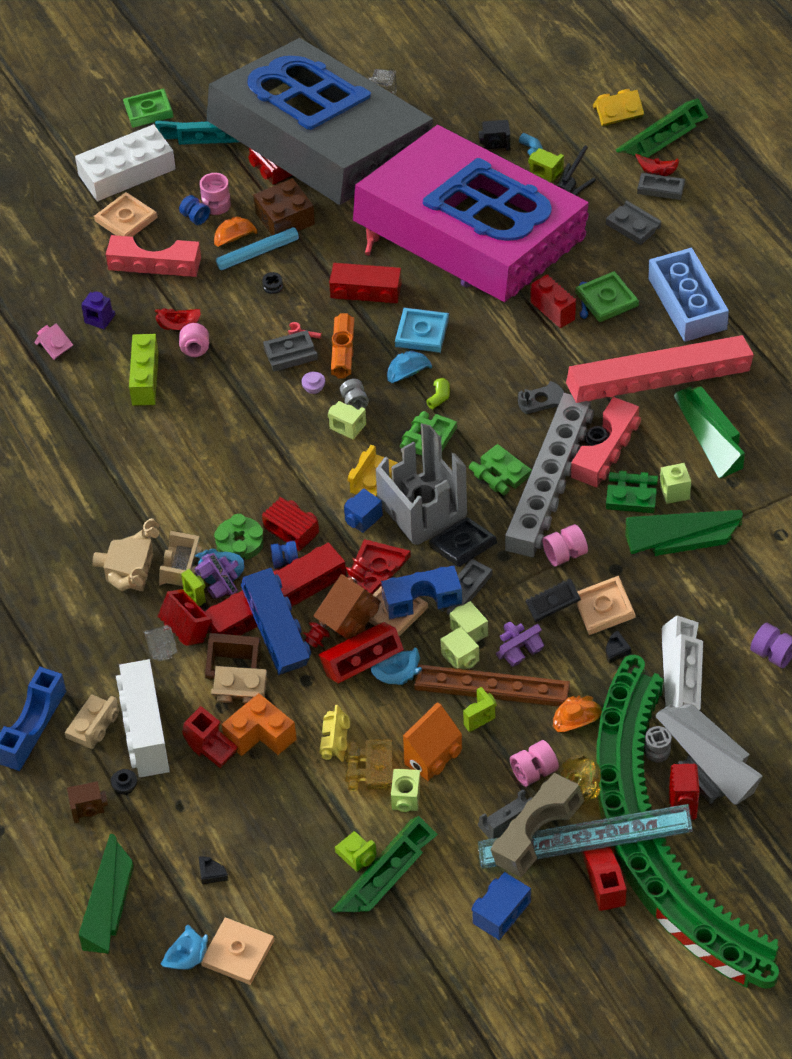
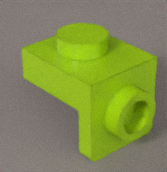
M190 569L181 573L183 590L198 606L206 603L204 593L206 586L203 579L199 575L195 576Z

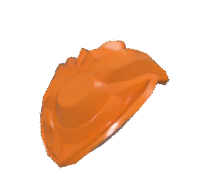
M237 216L233 217L232 219L225 220L217 228L214 236V245L219 247L251 233L257 234V229L248 219Z
M580 695L568 697L556 710L553 717V727L557 732H566L584 727L596 721L599 717L601 718L602 709L598 703L593 701L591 696L583 698Z

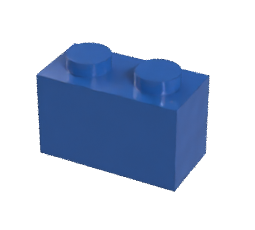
M504 872L499 879L495 878L490 883L488 892L484 897H479L474 902L471 909L473 912V924L500 940L531 903V888Z

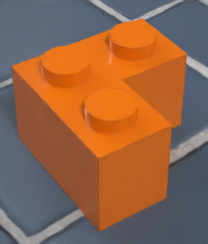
M260 693L221 724L223 735L238 746L237 753L241 756L259 741L279 755L297 740L295 722Z

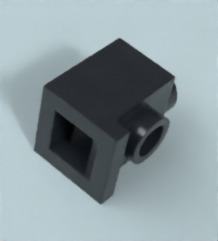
M508 120L482 122V131H478L479 144H483L484 149L506 148V151H511Z

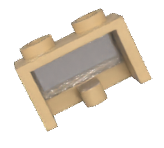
M170 531L169 548L165 550L164 566H160L159 586L166 583L183 586L181 573L188 569L195 576L197 575L194 570L197 566L194 565L195 561L200 559L195 557V555L203 552V547L199 546V536Z

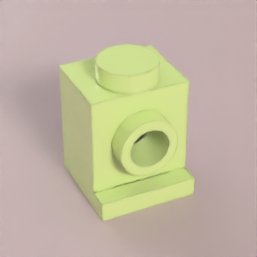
M338 401L336 405L329 409L330 429L353 440L366 425L365 408L361 407L357 410L352 405Z

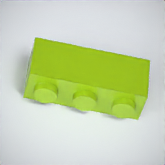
M156 334L132 335L129 380L132 406L156 404L159 353Z

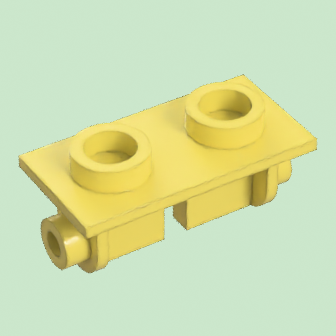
M335 705V711H328L323 718L322 734L326 737H321L319 753L325 760H330L332 756H337L341 762H344L345 751L348 747L346 739L347 731L350 728V720L348 715L338 705Z

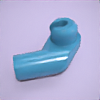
M526 133L521 134L519 143L530 148L527 151L529 155L536 152L539 148L543 149L538 139Z

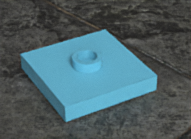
M404 308L395 339V347L441 353L449 321V313Z

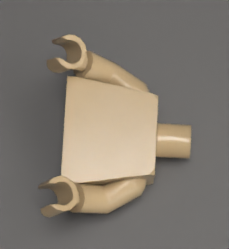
M149 519L144 523L143 529L137 534L121 540L111 541L108 553H94L93 566L104 568L106 581L120 591L130 588L144 591L154 555L150 538H157L159 536L157 528H159L160 524L154 519Z

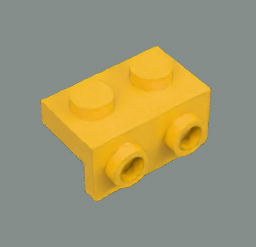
M624 89L619 91L617 95L612 96L610 94H603L598 96L593 104V108L598 111L602 126L643 117L644 115L638 90L630 91V89Z

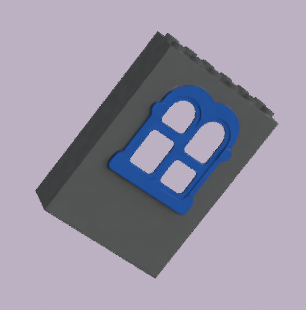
M301 38L210 83L208 89V122L339 205L355 197V185L431 130L433 125L432 117ZM297 77L302 81L306 82L307 84H309L311 87H306L293 78ZM284 83L291 87L279 95L269 93L270 90ZM322 92L323 94L335 100L336 103L330 102L318 93ZM302 94L325 109L312 116H307L285 102Z

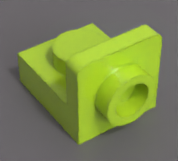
M482 687L477 689V703H473L463 710L464 726L469 732L495 719L496 701L492 694H487Z
M354 831L335 846V853L358 872L361 868L369 866L375 860L376 843L372 840L366 842Z

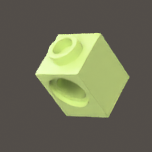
M685 463L661 467L660 488L666 504L690 500L691 479Z
M471 601L463 606L456 607L450 613V628L452 631L462 627L476 643L488 636V620Z
M462 627L440 639L441 654L453 668L470 669L479 662V646Z
M394 769L391 789L392 810H399L401 812L418 811L421 786L420 770Z

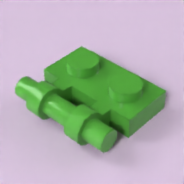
M422 411L412 421L411 429L404 433L400 448L415 442L416 454L422 455V438L419 432L421 431V423L430 425L441 437L443 451L457 429V421L435 414L433 419L429 420V414Z
M498 444L481 456V465L475 461L469 465V469L474 472L476 478L486 481L493 491H499L503 495H506L510 490L507 484L516 489L530 477L532 469Z

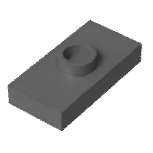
M641 173L637 194L681 200L685 179Z

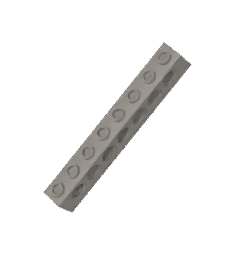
M563 393L505 535V551L534 558L537 549L542 548L544 530L548 531L552 520L550 515L557 510L559 503L558 495L564 493L566 476L571 475V462L580 450V440H585L587 423L591 424L593 420L594 410L591 409V401L576 403L572 394Z

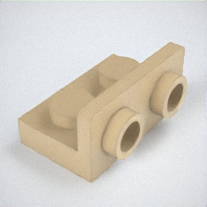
M216 666L214 689H211V695L217 698L218 702L232 703V699L242 700V703L246 704L258 693L265 698L267 670Z
M91 694L65 731L66 738L93 749L96 743L104 738L110 723H113L118 717L119 708L116 698L110 696L108 701Z

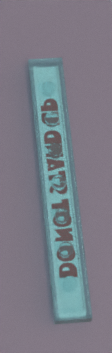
M688 804L539 830L534 833L531 843L537 859L689 833L693 832L690 808ZM497 838L478 841L479 859L482 869L497 866L490 850Z

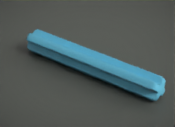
M292 227L216 258L217 267L219 270H224L298 240L299 234Z

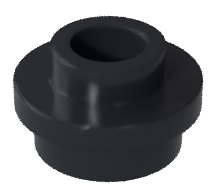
M594 426L586 433L585 442L588 446L598 445L606 441L609 435L603 427Z
M128 769L115 772L111 778L112 788L119 794L131 793L137 785L136 774Z

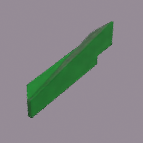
M699 98L688 101L615 150L618 153L623 152L635 156L637 153L648 158L695 128V123L707 119L708 115Z
M689 386L677 391L674 394V398L718 478H724L743 469L745 453L739 447L740 433L702 386L694 388Z
M742 510L628 517L626 519L625 536L631 554L652 548L654 555L659 556L726 545L738 526L741 527L743 513Z
M420 816L411 819L331 910L334 913L370 911L423 853L420 849L438 834Z
M114 834L109 835L79 931L82 951L109 954L111 935L116 936L134 865L132 859L118 843Z

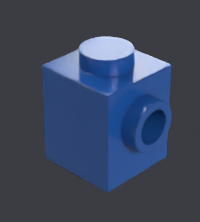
M363 488L357 495L349 498L344 505L346 523L350 527L364 533L383 516L382 500Z

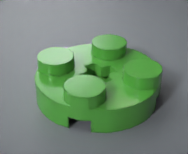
M234 514L230 519L221 523L214 533L218 552L235 553L240 555L241 558L245 557V560L256 556L263 548L264 534L262 527L255 520L242 514ZM243 536L244 540L239 539L235 541V537Z

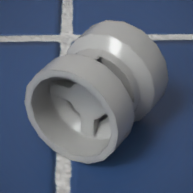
M349 379L341 385L340 393L345 399V404L352 405L357 410L368 405L369 399L364 392V387L360 380Z
M656 726L646 732L644 751L646 757L653 762H663L670 756L672 737L666 728Z

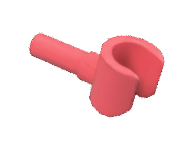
M366 228L367 247L365 255L369 256L374 242L379 240V234Z
M297 322L289 324L291 329L288 330L289 335L306 331L301 330L300 324ZM308 331L311 338H321V333Z

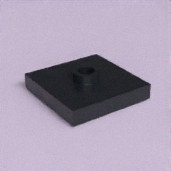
M468 517L429 540L430 548L457 567L462 566L497 544L495 535Z

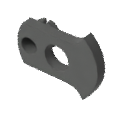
M550 381L547 386L531 391L524 389L525 392L521 390L518 393V405L525 414L553 407L558 408L564 391L558 384ZM538 396H545L548 400L545 402H537L535 398Z

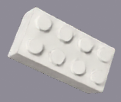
M154 124L75 156L78 175L96 201L176 169L173 150Z
M150 659L120 664L121 675H117L116 680L132 768H137L139 778L170 772Z

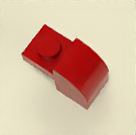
M200 706L184 722L183 736L198 756L205 755L221 768L237 752L238 746L218 731L220 721Z

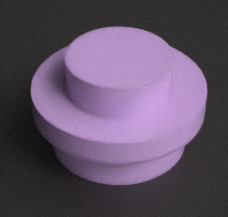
M309 372L302 378L303 388L311 394L319 393L325 385L324 376L318 372Z

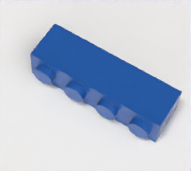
M268 568L243 577L241 588L278 675L306 666L310 658L309 656H311L310 647L306 641L303 642L300 636V624L297 619L292 617L290 612L292 610L291 603L287 596H283L281 591L282 582L279 575H274L272 568Z

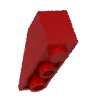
M605 844L582 848L581 852L599 911L626 906L627 889L620 866L610 845Z

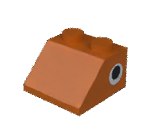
M438 702L403 735L405 765L412 770H420V776L429 781L434 775H439L443 771L445 764L451 758H456L462 750V733L443 706Z

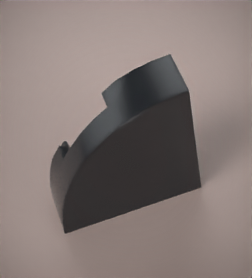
M619 631L614 632L610 636L606 645V658L609 664L631 654V647Z
M199 857L202 884L229 881L227 871L223 865L212 860L210 857Z

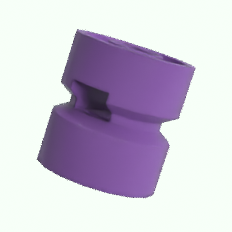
M767 622L755 634L750 650L762 658L768 656L769 662L784 668L792 659V636L787 633L780 634V629Z

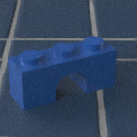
M454 565L381 581L382 597L389 620L414 614L413 600L419 596L433 598L438 609L462 604V588Z

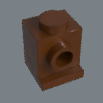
M98 781L67 788L74 823H79V818L93 817L104 813L103 807L108 806L106 791H100Z

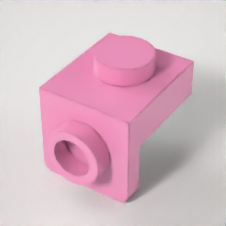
M57 323L52 327L46 325L37 332L38 337L35 340V344L37 346L42 344L53 360L73 346Z

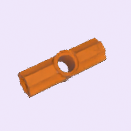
M340 313L339 316L334 318L331 375L336 376L338 379H346L347 376L351 375L355 320L348 313Z

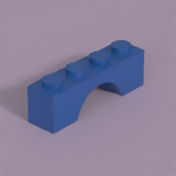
M39 666L28 685L27 698L20 717L13 726H4L0 732V765L20 771L66 693L61 673Z

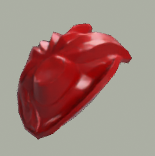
M635 154L643 171L648 174L668 176L677 169L679 164L678 158L675 161H659V158L650 159L640 154Z
M163 308L162 310H155L157 314L155 320L161 328L166 330H182L187 324L197 323L201 316L200 309L175 311Z

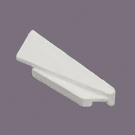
M675 616L662 627L665 707L669 705L681 707L685 704H693L700 710L703 641L696 639L699 622L680 616Z

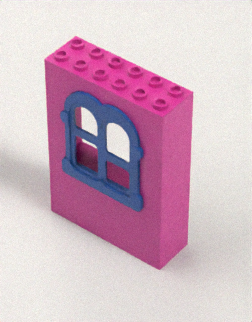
M436 125L355 185L353 221L505 303L525 285H529L536 276L542 274L552 263H556L563 254L568 253L574 245L583 241L586 236L585 226L589 216V202L440 125ZM483 188L499 198L492 199L477 190ZM468 197L478 201L464 212L455 209L458 204ZM510 202L527 211V213L515 211L505 206V203ZM488 206L513 219L515 225L508 230H497L474 219L473 216Z

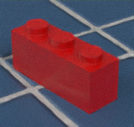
M333 263L329 281L330 298L398 303L402 285L401 268Z
M382 622L318 655L326 676L339 684L403 651L404 648L396 628L386 622Z

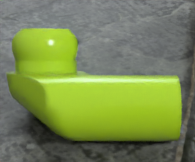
M445 378L434 381L433 386H436V394L426 400L427 405L432 410L450 397V384Z

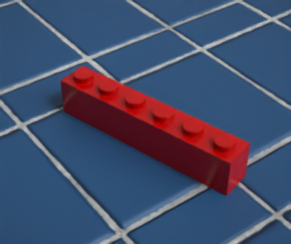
M328 542L321 547L315 548L307 555L295 559L291 564L282 569L275 570L274 575H279L282 582L281 591L283 596L288 597L291 607L334 584L341 574L346 576V567L343 558ZM243 590L232 594L228 599L209 607L205 611L213 620L208 630L210 633L241 636L258 626Z

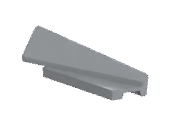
M685 704L681 707L669 705L656 714V718L734 805L739 804L754 794L763 776L745 764L750 754L693 704Z

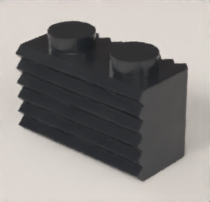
M566 579L562 583H557V586L553 585L552 588L549 587L548 590L539 592V595L535 594L534 597L530 596V599L526 598L525 603L534 621L537 622L581 601V598L572 580Z

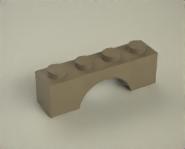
M553 773L542 784L532 800L526 803L516 819L510 822L509 827L501 837L494 841L490 850L496 865L522 877L537 859L531 843L534 833L547 822L559 819L569 820L585 801L579 784Z

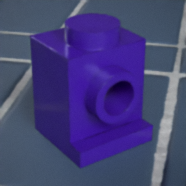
M90 292L81 304L86 324L105 330L115 316L110 298L103 296L100 292Z

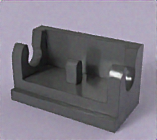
M524 789L518 792L516 800L489 817L485 813L479 817L478 827L492 843L501 837L509 827L510 822L516 819L526 803L532 800V797L528 800L526 799Z

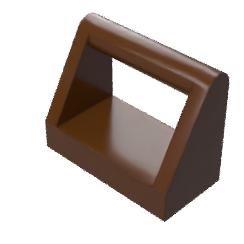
M210 633L205 679H215V669H213L215 657L252 659L251 669H259L262 654L260 637Z

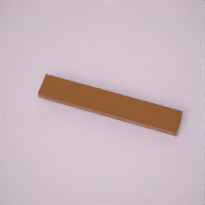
M418 664V667H421L422 671L416 675L414 685L415 690L471 697H477V689L482 687L487 694L491 693L494 699L550 706H560L569 696L570 681Z

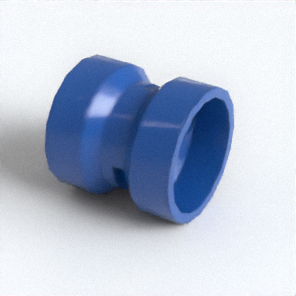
M189 195L181 202L179 212L185 217H189L190 221L195 225H201L208 219L210 208L206 204L200 203V200L194 195Z
M289 541L286 545L271 544L274 569L291 564L292 561L298 558L295 541Z

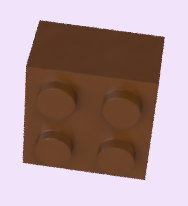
M293 178L253 194L255 213L271 235L292 227L298 232L315 225L314 206Z

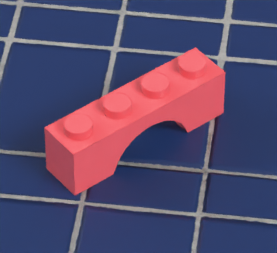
M111 235L106 251L108 270L197 277L201 261L199 242L177 240L171 247L162 251H146L136 245L133 237Z
M615 397L611 399L603 412L602 425L609 434V438L601 444L582 446L571 462V478L596 488L602 480L607 479L610 466L618 461L620 450L623 446L626 447L628 445L632 431H636L640 425L639 406Z

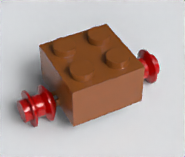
M359 557L358 560L352 558L355 563L352 568L346 567L347 573L351 577L347 578L341 574L313 615L320 620L318 622L320 625L316 622L309 623L311 627L309 633L303 632L306 635L304 641L317 648L318 645L324 647L321 642L324 637L330 638L328 630L324 627L327 628L329 626L345 638L350 639L364 632L365 625L369 619L378 612L381 601L357 584V581L367 582L365 578L366 573L374 572L370 569L372 564L364 558Z

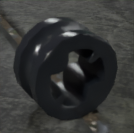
M269 272L263 276L262 284L265 292L275 294L282 290L283 282L280 274Z

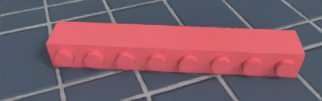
M741 335L569 366L566 384L576 403L747 372L750 371L754 354L744 336Z

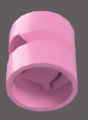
M209 173L202 177L200 180L202 203L210 208V214L220 215L228 211L231 201L227 177L220 173Z
M576 524L562 529L561 534L555 532L542 539L545 554L553 566L569 561V557L574 559L588 552L584 534Z
M544 740L530 746L529 752L522 750L510 757L512 770L519 782L525 787L537 782L540 779V775L546 777L559 769L554 751Z

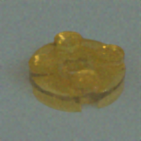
M575 755L562 764L561 767L564 769L560 776L575 783L578 781L577 784H579L585 800L582 805L599 795L601 790L599 786L601 772L597 762L584 755Z

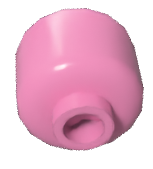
M190 323L184 326L179 335L181 351L189 357H199L205 354L209 348L208 330L199 323Z

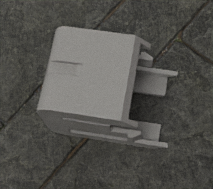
M421 423L423 473L417 475L415 442L401 448L403 461L391 467L392 479L389 476V459L387 456L384 457L376 468L377 498L382 500L383 509L396 521L399 528L415 545L423 543L463 520L467 515L466 466L455 453H452L451 470L442 460L441 437L430 425Z

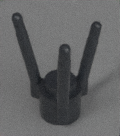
M587 145L580 151L572 166L570 163L566 165L556 185L576 196L596 181V178H592L576 189V180L571 177L587 151Z

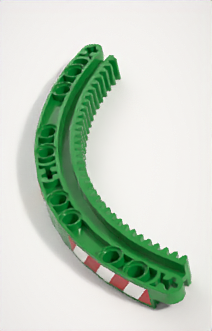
M629 655L623 659L609 687L600 718L596 748V789L601 819L604 827L609 826V828L613 825L654 818V813L651 812L652 806L649 804L647 787H645L643 758L645 736L650 719H652V711H655V704H658L659 696L663 694V679L657 673H654L653 677L644 675L645 661L638 655ZM634 665L638 666V668L633 669L632 674L629 673V668H632ZM661 835L610 844L611 850L626 880L643 905L663 928L694 956L723 976L746 988L749 982L764 989L772 988L776 985L779 976V969L775 964L779 949L778 940L774 939L770 943L767 942V934L759 938L758 929L749 932V924L741 927L740 918L732 921V913L723 914L724 907L722 905L715 908V899L707 901L708 893H700L701 886H693V877L687 878V870L681 871L682 864L680 862L675 863L676 855L670 854L671 848L666 846L665 838H661ZM657 892L659 893V895H653L651 893ZM699 940H707L708 943H702ZM726 958H733L736 961H728ZM765 971L771 972L766 978L761 976Z

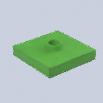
M165 89L123 99L132 128L174 117Z
M615 271L577 286L575 293L599 322L639 306V300Z

